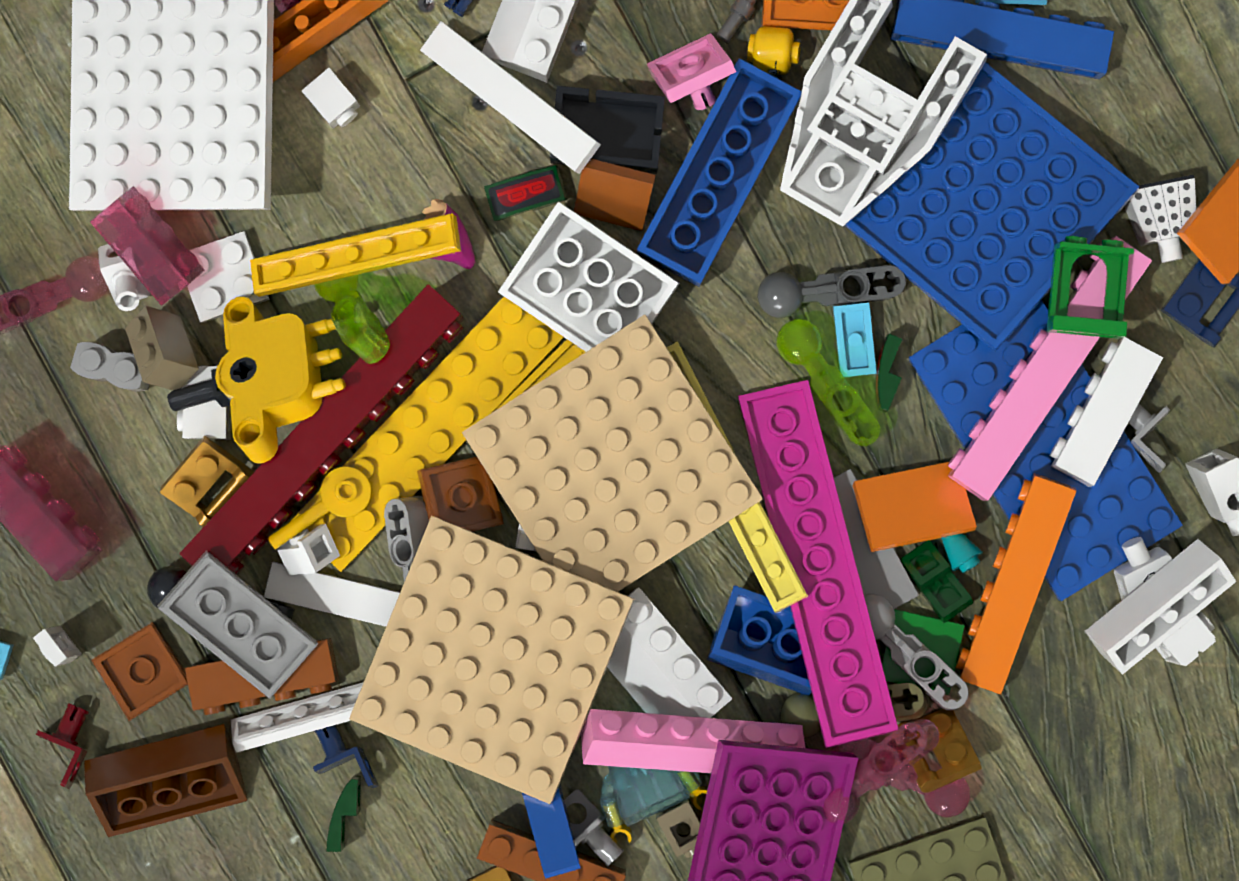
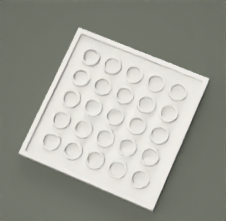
M72 0L69 210H271L274 0Z

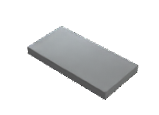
M851 469L834 477V482L863 594L880 595L886 598L895 609L919 596L894 548L871 552L852 486L854 481L857 480Z
M207 550L157 605L160 611L269 699L318 645V642Z

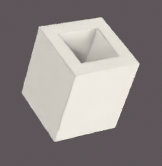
M330 68L301 90L333 129L338 124L341 127L346 126L358 114L355 110L360 107L359 103Z

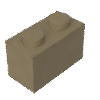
M145 305L125 328L144 383L169 390H177L182 388L198 371L199 368L179 315Z

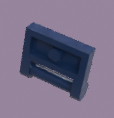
M1199 258L1160 311L1204 343L1215 348L1221 340L1219 335L1239 309V276L1236 274L1231 282L1227 284L1234 291L1208 327H1205L1199 321L1226 284H1221Z

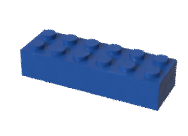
M740 58L734 66L736 72L728 77L636 251V254L698 287H700L802 93V91Z

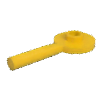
M339 467L329 472L321 483V501L267 538L274 550L329 512L338 517H352L362 512L368 505L371 497V487L367 477L361 471L352 467Z

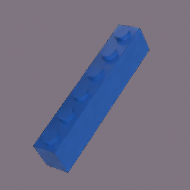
M964 0L897 1L890 40L947 50L956 36L986 53L989 59L1099 80L1107 73L1114 31L1105 30V25L1102 23L1086 21L1084 25L1070 23V18L1061 15H1049L1047 19L1034 16V11L1025 8H1014L1013 12L999 9V4L987 1H980L978 5L964 3Z

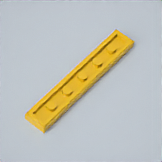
M453 213L251 259L254 294L261 297L460 252L461 245L457 216Z

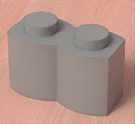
M93 342L77 343L70 368L78 375L97 381H109L119 388L131 391L148 390L149 384L142 381L134 354L116 352L109 347Z

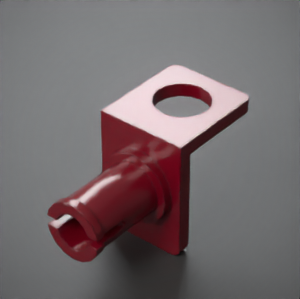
M70 703L67 704L65 713L55 733L51 732L49 735L40 730L36 733L40 738L75 752L60 786L67 789L71 788L87 753L86 750L77 746L78 743L75 740L86 716L89 714L88 711Z

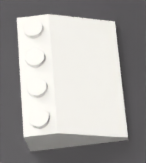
M558 202L498 293L587 352L644 314L653 324L680 283L564 204Z

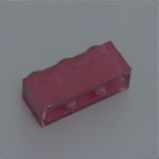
M134 186L90 221L161 306L205 271L199 264L196 256L182 244L174 234L173 229L160 218L151 207L148 199L140 194Z

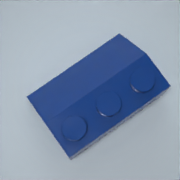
M734 585L706 660L801 694H811L812 691L790 606L775 613L766 596Z

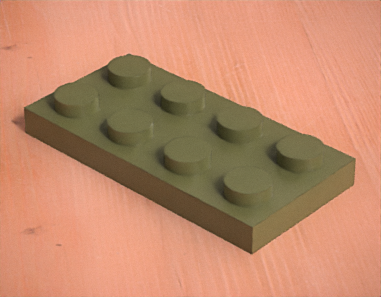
M985 816L848 862L854 881H1007Z

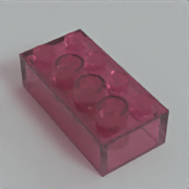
M0 445V522L56 582L73 579L103 551L97 545L100 541L99 537L87 525L81 527L72 518L76 514L66 501L63 499L57 501L49 493V490L52 488L51 485L41 474L36 472L33 475L24 465L27 459L16 447L11 446L8 448L6 445Z

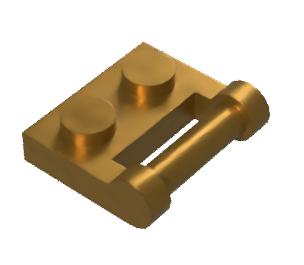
M204 435L161 486L160 493L195 517L197 522L204 527L254 472ZM225 470L233 475L232 479L208 507L199 502Z
M940 709L914 722L898 724L899 730L892 732L896 742L902 744L918 776L916 782L924 793L934 791L982 769L981 763L953 710ZM925 736L941 769L937 771L930 770L915 740L916 738Z

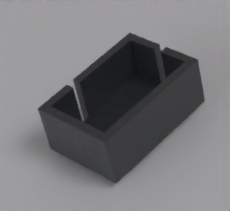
M557 86L555 109L601 144L591 159L657 174L661 136L657 135H661L665 96L596 90V102H589V89ZM550 152V163L566 165Z

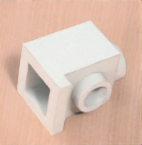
M326 524L319 525L311 532L308 529L303 530L277 549L289 575L317 573L340 556Z

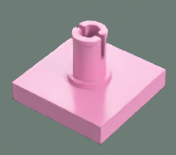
M711 33L647 63L652 77L670 103L690 94L696 110L706 109L701 94L705 101L707 100L709 106L715 104L716 98L712 93L710 84L736 72L732 60Z

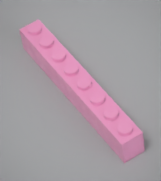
M1115 236V237L1109 239V240L1123 241L1122 239H1120V238L1117 237V236ZM1123 241L1124 248H1133L1128 243ZM1135 248L1134 254L1129 256L1125 300L1152 262L1150 258ZM1091 255L1090 258L1095 261L1086 272L1082 269L1071 283L1070 288L1074 292L1068 301L1067 316L1103 319L1107 273L1106 266L1099 257ZM1041 329L1029 345L1033 349L1029 358L1026 361L1020 359L1009 374L1013 381L1007 390L999 389L991 400L989 407L993 410L985 421L980 418L971 429L968 436L972 438V441L964 451L959 448L950 460L948 466L952 470L948 477L981 500L988 501L1100 337L1050 333Z

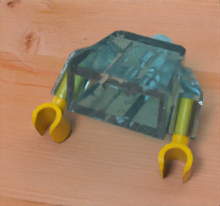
M608 766L609 773L603 778L600 804L607 825L612 827L610 837L616 844V833H625L630 843L632 832L629 826L690 798L691 803L697 809L702 810L697 804L696 799L701 793L707 794L708 790L706 787L700 786L701 780L696 772Z

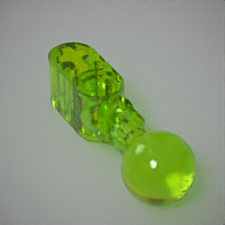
M358 275L314 284L316 292L322 298L335 302L331 312V319L342 342L368 364L381 360L389 349L390 341L380 320L368 309L360 292L356 290L359 280Z
M794 319L784 324L776 338L777 350L781 357L791 364L804 366L811 376V387L851 443L859 446L873 444L879 437L880 425L837 366L829 365L821 355L822 336L819 329L813 323L804 319ZM838 390H844L850 396V405L843 411L835 409L832 405V396ZM859 407L861 413L855 414V417L860 423L870 424V427L867 429L869 436L867 438L863 436L855 437L856 424L852 419H848L844 423L842 417L851 415Z

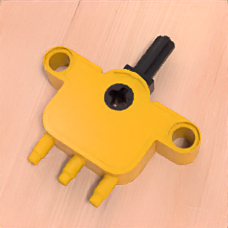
M242 296L232 299L224 308L225 345L228 353L222 357L217 368L211 370L212 379L173 390L167 395L173 411L183 410L214 400L222 408L230 406L234 441L252 462L259 464L271 460L278 450L277 427L311 417L321 406L322 397L335 394L337 391L345 389L346 385L342 378L321 382L320 366L341 359L342 352L339 348L318 352L315 337L338 329L339 323L336 318L324 319L306 325L302 319L291 313L265 319L249 298Z

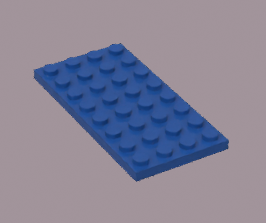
M1042 300L996 352L964 325H960L907 358L964 450L972 441V438L968 435L980 418L985 421L993 409L989 407V404L999 389L1006 391L1013 381L1009 377L1012 369L1020 359L1026 361L1033 352L1029 345L1041 329L1047 331L1048 309ZM1082 364L992 494L1007 519L1010 520L1012 513L1019 515L1024 502L1018 499L1022 484L1025 479L1031 481L1034 473L1076 488L1075 497L1044 577L1059 601H1063L1127 561L1128 559L1122 548L1126 541L1142 537L1146 548L1183 526L1124 431L1094 486L1088 487L1051 467L1055 459L1050 456L1054 445L1059 437L1066 439L1072 428L1067 422L1077 405L1083 408L1089 396L1084 391L1091 378Z

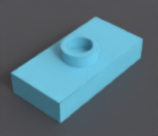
M869 302L833 305L840 377L877 374Z

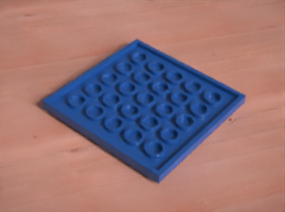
M985 62L932 149L851 219L845 227L889 264L899 268L907 279L996 352L1050 291L1054 245L1060 241L1065 242L1066 236L1087 238V244H1091L1134 196L1139 186Z

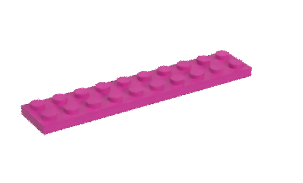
M800 381L738 396V402L767 517L808 595L807 598L791 605L790 608L825 747L828 748L898 731L896 717L809 381Z

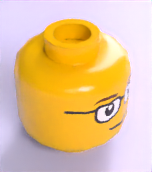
M761 26L756 34H750L747 62L753 63V66L768 74L786 75L792 64L799 63L801 43L794 42V34L788 28Z

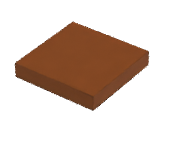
M590 159L581 171L574 212L580 216L642 231L656 175Z
M478 457L417 471L429 520L431 516H435L471 532L504 524L495 484Z
M155 621L91 660L128 721H131L188 685L183 666Z

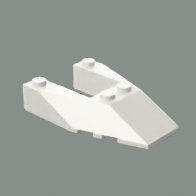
M849 0L803 81V89L796 113L780 191L842 227L932 149L987 59L986 53L955 36L918 100L859 67L858 65L893 8L892 0Z

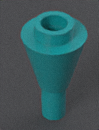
M963 533L942 537L952 571L960 569L962 573H965L981 562L978 556L983 551Z

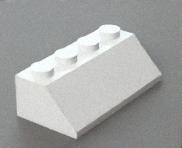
M502 0L482 53L497 64L547 83L579 0Z
M639 587L627 595L635 600L607 668L645 713L711 718L730 702L732 697Z

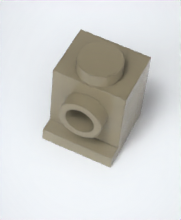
M688 798L656 814V819L676 857L684 854L686 858H689L694 854L700 821ZM687 823L691 827L690 832L687 835H680L677 832L679 824Z

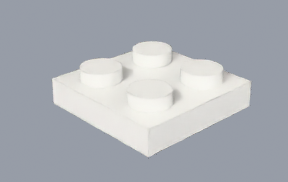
M245 231L177 254L200 323L222 317L227 303L236 297H247L254 305L270 300L268 295L258 297L254 294L250 260L255 259Z

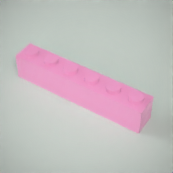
M590 709L581 731L583 764L711 773L718 740L805 748L802 725Z

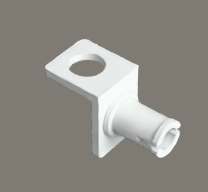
M132 237L98 248L100 270L117 307L123 311L135 309L139 305L140 299L150 296V290L136 261ZM126 249L124 253L117 257H108L115 250Z

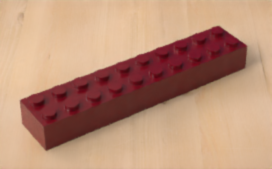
M427 284L343 375L342 379L346 385L345 389L337 391L335 394L324 396L318 411L311 417L302 420L278 446L275 456L259 466L179 554L193 566L207 550L238 575L245 567L241 561L247 555H256L266 545L268 540L265 535L272 528H281L293 515L290 508L296 501L305 502L318 488L314 482L320 475H327L338 467L342 462L339 455L346 447L353 449L362 441L367 434L363 430L371 420L377 423L385 416L391 408L387 404L395 394L402 396L415 382L412 378L415 372L420 367L426 370L440 355L436 351L445 340L450 344L463 331L464 327L461 323L464 317Z

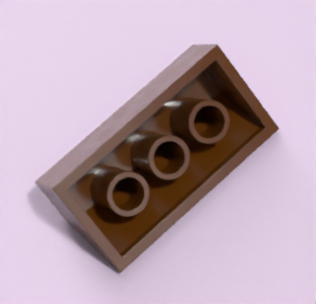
M225 724L84 761L85 794L108 838L248 801L237 754Z

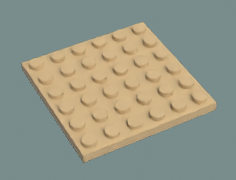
M645 314L462 432L544 562L617 592L763 500V497Z
M431 516L349 719L531 797L552 804L635 599L438 517Z

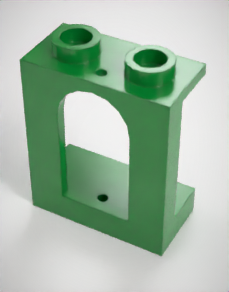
M1066 236L1065 242L1060 241L1054 245L1047 332L1113 339L1126 337L1128 322L1123 321L1128 261L1129 256L1134 254V248H1124V242L1118 240H1102L1101 245L1087 244V238ZM1082 255H1095L1106 266L1107 275L1103 319L1067 316L1071 269L1075 260Z

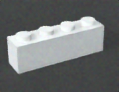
M1126 337L1120 339L1117 344L1111 342L1101 361L1106 363L1100 376L1094 373L1084 392L1089 396L1083 408L1077 405L1067 422L1068 425L1072 426L1066 439L1059 437L1050 453V456L1055 458L1051 467L1088 487L1094 486L1163 357Z
M1197 539L1085 630V633L1100 654L1123 675L1231 587L1236 580L1223 560Z

